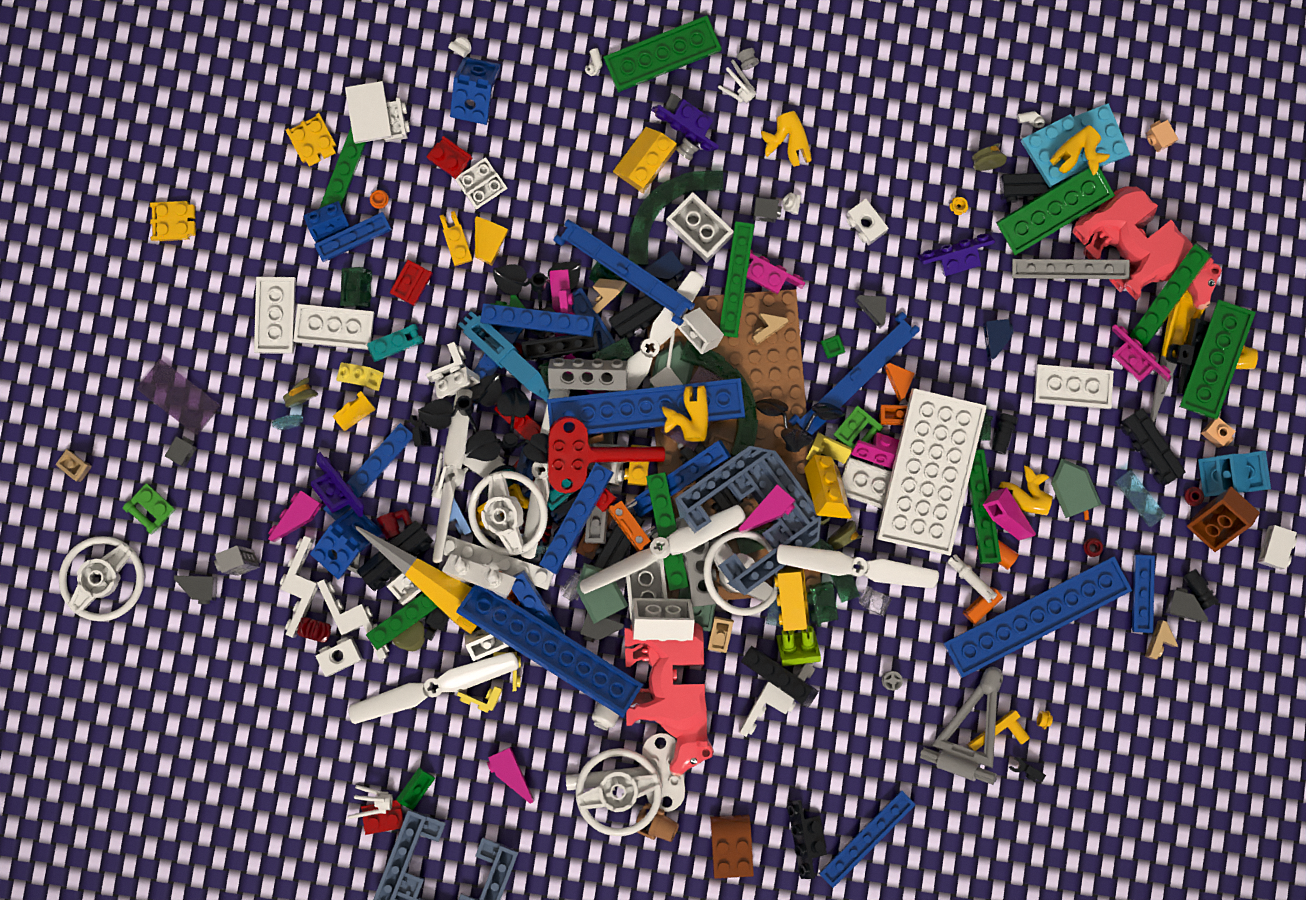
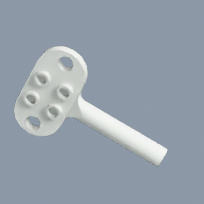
M657 733L650 736L644 743L642 756L652 763L660 777L662 798L669 796L672 799L671 806L664 807L660 804L659 807L665 812H669L679 807L684 800V775L674 776L669 769V765L674 758L676 739L667 733ZM659 737L666 740V745L663 748L655 746V740ZM643 765L634 768L589 772L585 780L584 789L600 786L602 780L613 772H622L631 777L650 774ZM580 773L566 775L567 791L576 790ZM654 791L646 794L650 804L653 803Z

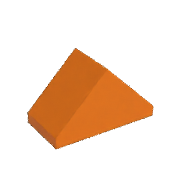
M888 363L884 366V369L900 402L906 397L915 373Z

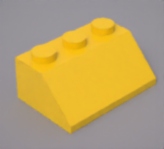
M645 127L613 170V173L644 194L675 152L677 143L662 132Z
M813 455L804 470L816 515L851 519L852 514L837 465L831 456Z
M794 566L782 568L775 575V587H779L780 593L777 594V605L781 606L782 613H779V624L783 625L784 631L807 629L809 609L804 569Z

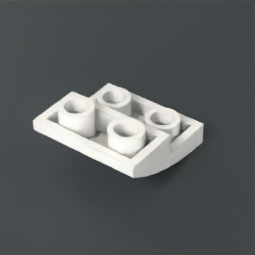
M486 157L455 179L475 209H478L508 189Z

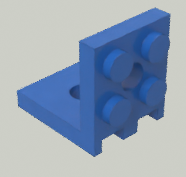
M469 57L463 58L454 76L450 117L487 125L492 88L500 72L501 64ZM466 100H473L476 105L470 106Z
M350 509L330 524L310 553L313 558L338 580L343 577L358 554L371 544L356 530L355 526H359L377 537H380L382 534L381 529L363 514V516L358 517L353 509ZM332 550L337 553V557L333 555Z

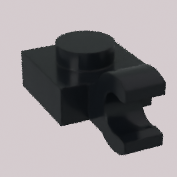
M419 414L418 421L416 415H410V422L415 426L412 428V438L415 447L432 446L430 428L426 427V423Z
M440 608L433 610L425 622L430 627L425 633L424 638L430 641L433 640L438 629L444 631L450 619Z
M1014 757V760L1019 762L1018 768L1009 766L1011 771H1023L1026 773L1025 777L1029 780L1043 782L1046 777L1044 773L1024 763L1022 759Z

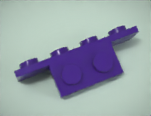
M680 100L673 114L661 105L652 107L651 111L655 113L658 119L670 123L671 128L686 134L685 137L699 143L703 150L709 152L718 149L719 145L705 136L713 119L686 100Z
M980 234L977 238L963 239L954 245L947 244L937 250H926L923 254L918 255V258L923 264L940 260L942 273L944 276L981 266L978 248L994 244L995 239L990 234Z
M321 452L317 453V465L324 472V475L311 481V487L332 513L349 504L358 517L363 516V501L359 497L357 498L353 493L352 487L342 480L340 472L334 470L329 458L324 457Z

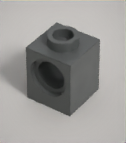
M756 197L753 220L775 223L777 217L780 218L782 206H778L779 200Z
M176 436L165 457L180 466L186 467L197 447L192 445L194 441L183 436L181 439Z

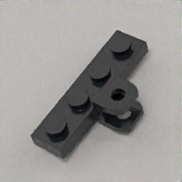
M1191 318L1186 344L1168 345L1166 360L1173 364L1182 365L1177 389L1179 394H1184L1209 325L1208 321ZM1173 350L1176 352L1175 357L1172 356Z

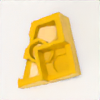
M476 216L475 258L492 266L501 250L500 247L508 233V229Z
M362 391L357 394V399L348 402L333 415L335 421L344 431L376 410Z

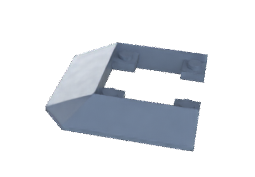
M748 446L675 498L680 519L684 518L694 534L711 522V519L700 505L727 486L738 501H741L751 493L757 503L760 504L776 485H779L795 499L793 505L796 507L789 515L785 513L783 517L771 521L773 526L762 533L773 548L772 551L747 569L736 554H733L718 565L729 580L727 584L743 595L751 592L785 566L777 561V549L780 544L810 548L819 541L821 516L816 515L813 501L777 452L754 446Z
M407 811L373 900H426L418 897L424 878L408 873L407 870L420 837L423 836L439 842L446 825L445 822L423 813ZM482 837L475 857L493 863L479 900H501L519 852L502 843L500 844ZM461 893L458 900L478 899Z

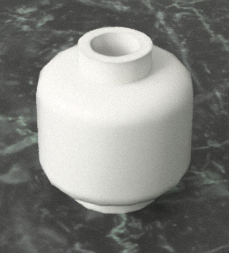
M597 703L592 714L594 725L603 730L613 728L619 718L618 714L600 703Z

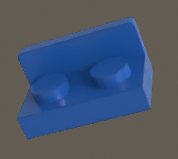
M339 201L304 215L307 227L315 242L350 228Z

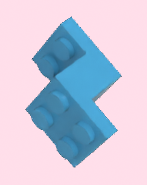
M1266 451L1198 459L1204 497L1218 496L1229 487H1233L1239 494L1271 489Z

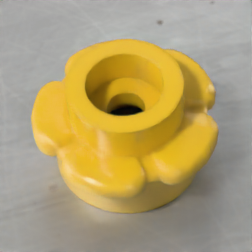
M963 197L953 198L952 203H950V210L955 215L966 213L968 210L967 200Z
M1040 711L1037 716V726L1042 727V729H1046L1047 726L1050 727L1053 716L1050 715L1049 711Z

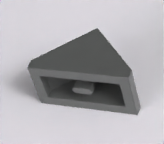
M859 295L855 302L879 329L882 328L886 318V297Z

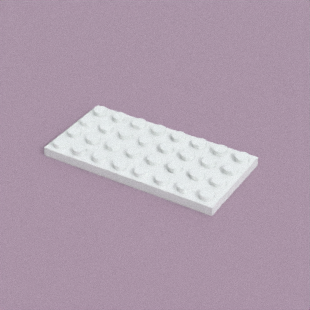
M912 388L876 539L951 556L985 416L986 405Z

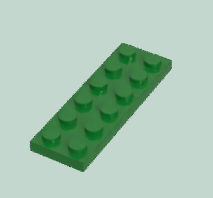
M706 15L606 55L603 59L617 92H621L721 52L722 48Z
M1088 166L995 223L1013 254L1017 255L1115 195L1100 167L1097 173L1092 175Z
M1218 299L1183 394L1180 408L1215 420L1218 419L1256 312Z

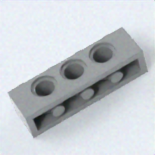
M550 359L548 366L549 389L626 391L628 363L620 359Z
M712 539L703 543L705 546L704 551L696 552L692 549L686 552L692 607L716 604L708 590H699L698 583L704 580V572H699L696 569L698 561L705 562L709 551V542H712ZM711 569L712 580L716 581V570Z
M237 545L215 554V566L218 571L224 574L240 576L260 568L253 549Z

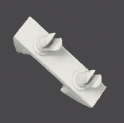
M450 554L442 569V572L467 585L472 583L486 588L504 599H507L516 580L515 577L496 571L493 568L491 569L489 566L485 567L461 558V556L458 557L456 554Z

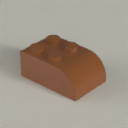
M1229 487L1204 506L1186 527L1210 549L1216 552L1250 528L1260 512L1233 487Z
M749 814L710 816L714 879L753 877Z

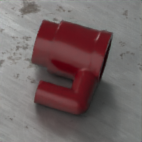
M407 509L390 512L376 518L386 540L400 534V527L396 519L403 518L405 526L412 524Z

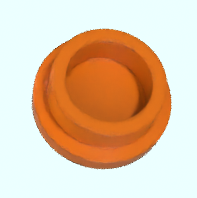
M375 190L372 192L370 203L374 208L382 209L387 206L389 197L385 191Z

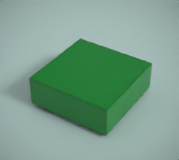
M839 334L821 341L827 359L845 353Z

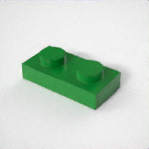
M418 768L396 800L401 805L413 810L435 780V777Z

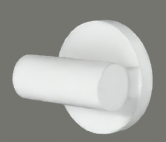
M464 37L456 38L448 47L464 58L471 52V44Z
M787 194L782 202L783 209L791 212V214L798 215L801 195Z

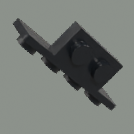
M801 800L787 801V812L790 817L791 833L795 845L794 850L798 861V872L801 879H814L812 858L827 855L820 816L804 818Z

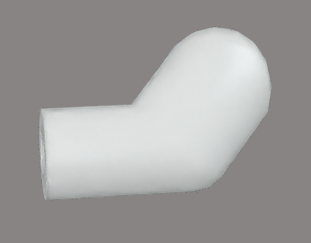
M598 48L589 51L592 61L585 67V72L590 76L596 75L603 65Z
M1035 111L1017 114L1018 123L1029 122L1035 128H1043L1045 125L1044 118Z

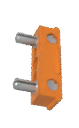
M633 498L625 505L622 501L614 506L611 505L608 508L610 515L637 552L642 551L643 547L651 542L648 537L657 532V528L653 530L655 526H652L644 532L629 512V509L637 504L636 499Z

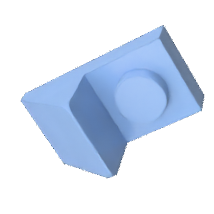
M453 498L449 524L457 520L458 523L455 526L458 532L468 536L473 532L456 499Z

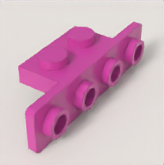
M752 250L750 251L749 261L752 263L747 271V279L777 295L785 281L803 289L805 282L802 277L797 274L791 275L786 272L787 270L780 265L774 266L769 263L770 260L763 256L757 257L753 254Z
M551 270L549 274L554 311L575 315L572 311L574 297L570 289L569 270ZM555 333V337H557V336H563V335H570V334Z
M1116 324L1112 326V331L1125 342L1112 357L1137 381L1141 382L1153 370L1167 382L1171 380V371L1163 364L1160 366L1156 362V357L1148 351L1146 353L1142 349V344L1134 338L1132 340L1124 327H1118Z
M877 432L874 436L873 445L858 440L851 451V455L893 469L899 440Z

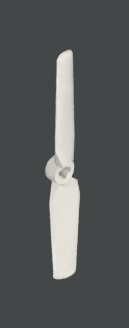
M691 271L677 289V292L693 302L705 279L698 272ZM665 307L653 322L649 337L640 343V350L627 360V390H636L649 373L652 357L658 354L660 346L673 335L678 327L677 324L671 321L675 314ZM653 343L654 351H648L647 353L645 345Z
M470 389L458 390L454 406L460 396L472 398V391ZM459 410L454 417H451L452 422L449 426L444 451L443 467L447 466L448 469L446 470L445 482L443 484L434 545L433 562L439 563L443 559L455 486H460L465 477L464 470L461 467L465 456L469 417L461 415Z
M551 389L548 399L569 397L570 389ZM547 405L540 433L548 435L550 425ZM535 462L532 466V474L535 477L534 483L542 492L547 505L550 494L547 464ZM545 468V472H539V469ZM532 491L530 493L523 535L524 544L534 536L540 521L539 505ZM538 543L529 551L522 553L521 556L526 559L534 558Z
M735 505L709 516L711 522L695 534L688 525L676 530L667 538H655L651 542L650 548L639 551L580 582L582 593L587 594L640 571L658 559L666 558L670 553L677 555L698 547L744 523L746 516L741 506Z
M782 544L777 549V561L780 564L836 576L850 574L859 577L863 575L874 582L931 589L937 585L939 579V572L937 570L886 559L865 561L861 557H849L840 551ZM854 564L860 565V568L855 569L853 568Z
M508 652L453 668L439 678L432 677L426 680L425 683H407L350 705L348 709L349 717L353 724L416 707L427 697H437L442 692H459L517 670L519 663L515 654ZM431 682H433L434 685L438 684L439 688L436 689V692H434V690L429 689V687L432 685Z

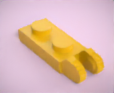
M452 211L451 217L455 226L448 228L444 214L440 215L454 266H458L473 260L462 226L458 222L455 211Z

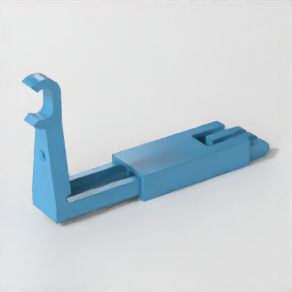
M470 311L468 314L472 319L469 320L465 316L463 320L467 324L458 323L464 330L463 333L501 369L504 367L522 385L547 403L549 392L540 373L518 354L517 349L490 324L480 323L481 316H476ZM482 328L490 335L488 338L481 331Z

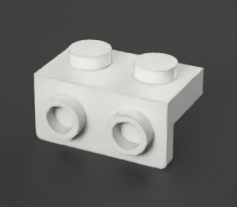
M398 97L396 101L387 102L392 138L384 139L385 142L407 139V132H410L409 122L405 121L404 114H407L405 102L402 103L400 97Z
M464 367L436 381V395L439 399L445 396L451 397L460 389H467L480 383V377L469 368Z
M402 572L386 583L387 588L403 606L412 602L416 595L421 592Z

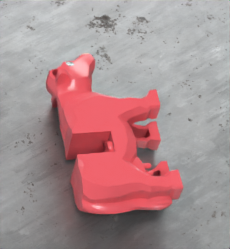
M1124 186L1113 192L1115 196L1102 203L1096 211L1080 217L1072 233L1083 245H1086L1094 234L1091 243L1084 248L1083 252L1088 259H1100L1104 247L1111 245L1117 248L1122 258L1130 260V279H1109V281L1119 292H1122L1125 288L1135 300H1138L1141 295V289L1151 282L1169 281L1193 247V244L1177 229L1172 220L1147 238L1142 228L1154 219L1158 205L1151 201L1148 195L1137 186ZM1212 258L1209 259L1187 290L1192 297L1193 306L1196 309L1204 310L1210 305L1211 295L1222 272L1221 267L1213 263L1214 260Z
M694 622L693 640L640 641L633 640L631 624L630 628H625V647L639 645L633 649L625 648L626 667H631L637 661L642 660L648 661L651 671L649 675V688L640 689L631 706L635 703L638 704L634 707H629L626 712L627 726H632L638 720L655 721L661 724L670 735L677 739L675 753L669 769L672 775L679 777L688 769L711 758L714 753L707 736L705 684L673 685V682H677V669H673V667L704 665L703 627Z

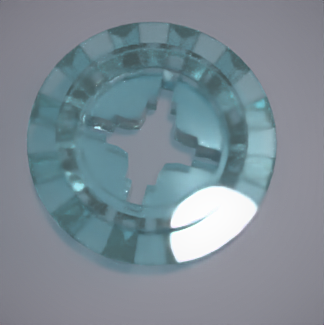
M287 415L275 419L272 422V426L277 428V430L294 428L303 422V417L301 415Z

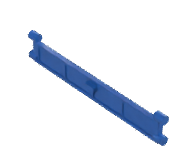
M569 219L566 220L564 226L567 229L561 237L556 235L553 239L554 242L560 246H563L565 241L569 242L673 312L675 315L672 317V322L678 326L683 324L684 320L681 316L687 308L689 310L694 308L695 304L574 222Z
M904 312L899 313L895 317L899 325L818 403H829L838 408L844 405L920 331L919 327L916 325L911 327L904 320L907 317ZM811 409L801 419L794 414L788 422L792 426L797 424L804 430L814 411ZM818 416L815 417L807 432L812 435L827 420L820 419Z

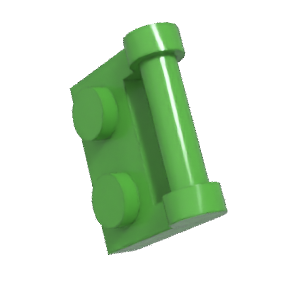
M857 405L833 436L844 445L853 449L855 446L852 443L867 423L872 427L861 439V441L869 443L877 432H881L883 426Z
M147 483L122 508L147 528L146 531L151 535L176 510ZM138 503L156 518L154 523L135 507Z

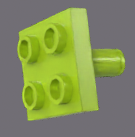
M808 626V632L806 629L801 630L800 633H794V630H791L787 634V631L782 630V635H776L782 666L821 662V654L812 626Z

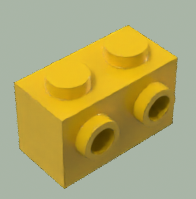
M631 445V447H648L640 445ZM649 462L629 463V468H625L624 480H628L627 485L647 487L646 476H648Z

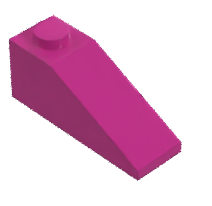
M776 485L738 530L744 533L781 518L785 513L789 515L796 507L793 505L795 499L779 485Z
M511 747L488 757L489 762H487L491 773L495 772L499 779L531 804L535 801Z

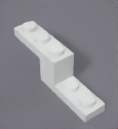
M307 536L299 539L296 546L298 551L295 557L292 556L288 563L290 569L287 574L283 575L280 581V585H282L281 590L302 598L301 601L296 602L293 612H295L293 619H289L285 627L287 630L286 635L292 638L297 637L298 624L301 618L306 616L318 590L316 582L299 575L314 542V539Z
M323 579L317 582L341 635H346L361 627H364L366 633L378 626L373 624L371 620L373 614L369 606L365 607L364 604H360L342 613L343 605L339 599L336 600L333 594L336 591L331 581L328 582ZM387 644L378 651L374 648L379 660L389 657L387 654L389 652Z
M814 663L803 664L797 676L804 681L807 677L810 679L815 670L813 667ZM767 681L739 733L746 737L748 734L752 735L757 726L754 722L757 717L761 718L766 710V707H764L765 703L786 714L788 711L791 713L796 702L792 697Z

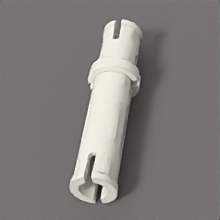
M957 554L953 555L954 559L951 557L948 564L959 573L961 579L964 578L988 603L992 602L991 598L994 600L997 593L972 571L970 565H966Z

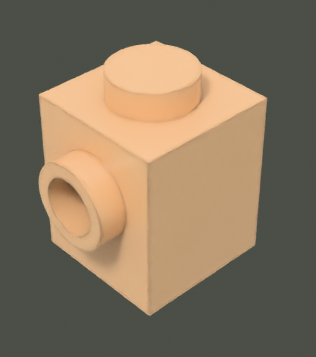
M1160 120L1150 125L1151 129L1146 133L1149 144L1154 146L1157 153L1173 145L1178 140L1168 120L1162 123Z
M1218 417L1217 420L1212 419L1200 434L1217 448L1223 446L1227 447L1234 438L1232 436L1236 431Z

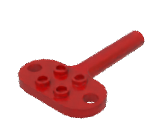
M560 417L554 421L549 429L547 476L552 487L561 493H572L580 489L586 480L587 467L593 462H664L665 460L664 446L591 447L588 445L587 429L583 422L576 417ZM572 422L574 424L573 429L565 431L563 429L564 424ZM564 479L572 480L571 485L567 488L561 485Z

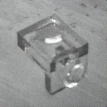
M867 586L859 595V604L863 608L884 616L892 599Z

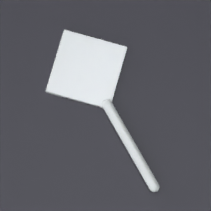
M675 332L670 338L666 367L649 379L654 387L683 385L670 368Z

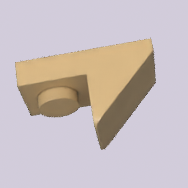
M598 279L593 288L599 295L594 300L596 304L592 309L598 314L622 291L627 283L620 280Z
M760 313L759 318L766 328L764 329L762 326L753 333L755 336H753L752 341L756 346L786 326L789 322L788 319Z
M68 449L65 450L55 464L73 480L81 482L92 468V465L81 460Z
M714 617L708 650L727 653L734 620Z
M1157 621L1145 657L1157 660L1158 657H1161L1164 651L1163 643L1171 647H1178L1166 621Z

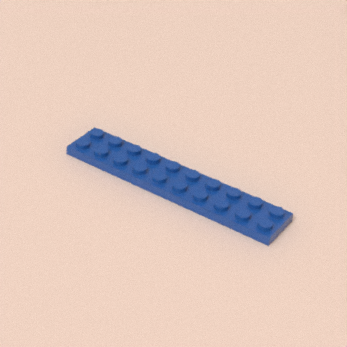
M741 378L547 399L549 425L551 427L554 421L560 417L572 416L583 422L588 435L664 427L667 418L663 414L662 406L686 416L691 421L692 419L683 400L686 386H692L693 401H697L698 386H705L708 403V422L745 418ZM566 422L563 429L570 431L573 429L574 424Z
M1113 556L944 642L943 645L960 678H963L1131 592L1132 589L1116 558Z
M474 585L456 611L462 617L622 718L643 686L639 681L491 590Z

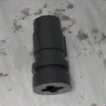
M1000 413L998 419L1000 422H997L998 429L992 442L991 451L1002 455L1006 454L1012 438V432L1015 431V425H1017L1019 418Z
M1197 569L1183 576L1187 586L1195 595L1203 610L1219 601L1217 596L1213 595V590L1208 588L1209 584L1203 574L1200 575Z

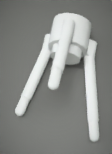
M731 60V63L745 84L727 67L726 71L741 87L737 91L739 95L721 85L718 88L737 99L740 103L744 101L747 104L757 92L736 62Z
M442 452L439 454L431 495L440 500L447 466H444L440 476ZM468 467L464 468V473L466 474Z
M356 785V789L376 794V796L355 795L354 799L374 801V806L378 807V809L348 815L347 818L352 819L379 813L386 814L387 810L392 808V794Z

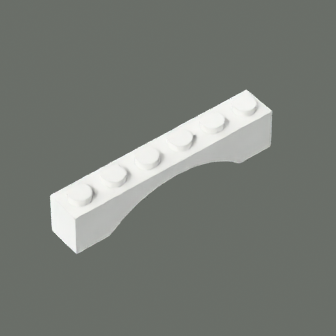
M448 535L446 537L443 555L449 557L450 554H456L458 557L461 556V558L485 567L489 566L491 569L502 571L510 576L525 570L534 586L549 591L554 573L507 555L497 554L484 547Z

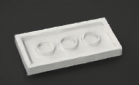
M256 277L254 353L294 354L295 277Z
M298 304L293 342L368 350L367 343L372 340L375 313L374 311Z
M1038 364L1036 365L1034 403L1111 409L1114 371Z

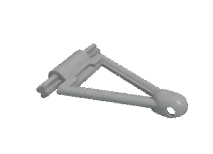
M992 666L985 670L978 687L931 745L943 751L938 753L924 747L921 751V759L935 763L937 768L972 781L978 779L994 785V782L997 780V774L980 768V765L993 768L997 692L1000 690L1003 682V674L999 668ZM986 694L987 711L984 754L949 742L948 739L981 697Z

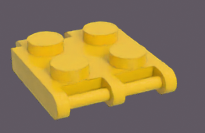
M317 113L315 117L307 121H301V124L292 129H285L303 163L307 162L309 167L321 161L318 155L322 154L323 158L326 159L336 153L334 150L336 144L320 113Z
M187 201L150 203V208H152V219L150 220V224H152L151 241L190 240L189 236H196L195 221H189V219H195V206L193 204L189 205Z

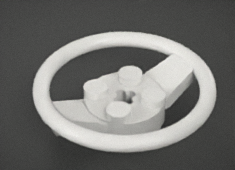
M498 471L483 478L474 488L469 500L468 518L474 535L483 546L497 554L514 556L529 551L540 541L547 526L548 510L542 492L531 479L518 472ZM506 478L517 480L526 485L534 494L539 505L540 521L537 531L525 544L519 530V526L524 522L523 509L515 496L509 495ZM488 484V501L481 512L482 522L487 530L489 529L499 536L506 548L500 547L488 540L480 530L477 522V500L482 490ZM503 512L505 517L501 518L500 513Z
M734 530L719 537L710 547L704 562V581L710 596L722 609L741 616L754 615L762 612L775 601L777 594H779V587H775L774 582L772 588L764 581L747 594L762 601L760 604L749 608L733 606L727 603L715 589L711 574L712 562L714 560L718 567L719 564L734 554L724 543L735 538L753 539L763 545L768 552L772 551L773 548L764 536L756 532L747 531L741 533L739 530ZM736 554L746 569L755 563L746 554ZM718 567L719 583L723 589L730 593H740L727 584L729 580Z
M107 536L89 538L77 544L66 555L59 572V588L65 603L77 615L92 621H109L124 615L138 601L144 585V570L136 552L125 542ZM96 544H109L117 547L101 559L87 560L80 566L77 571V588L71 597L67 587V572L75 556L85 548ZM131 559L136 570V585L130 599L122 607L109 613L98 614L86 611L85 609L96 598H104L115 591L120 581L119 571ZM95 575H101L100 582H95Z
M609 749L595 755L585 764L577 780L576 801L581 815L590 826L607 835L626 836L642 830L653 820L661 804L662 785L655 767L647 758L629 749ZM623 756L636 760L650 774L631 777L622 772H613L602 780L600 786L583 793L585 780L589 772L596 764L610 757ZM617 786H619L620 789H624V793L622 794L621 798H618L617 795H613V791ZM654 791L653 803L647 815L641 821L629 827L612 828L598 822L588 811V809L606 807L614 812H624L636 803L637 798Z

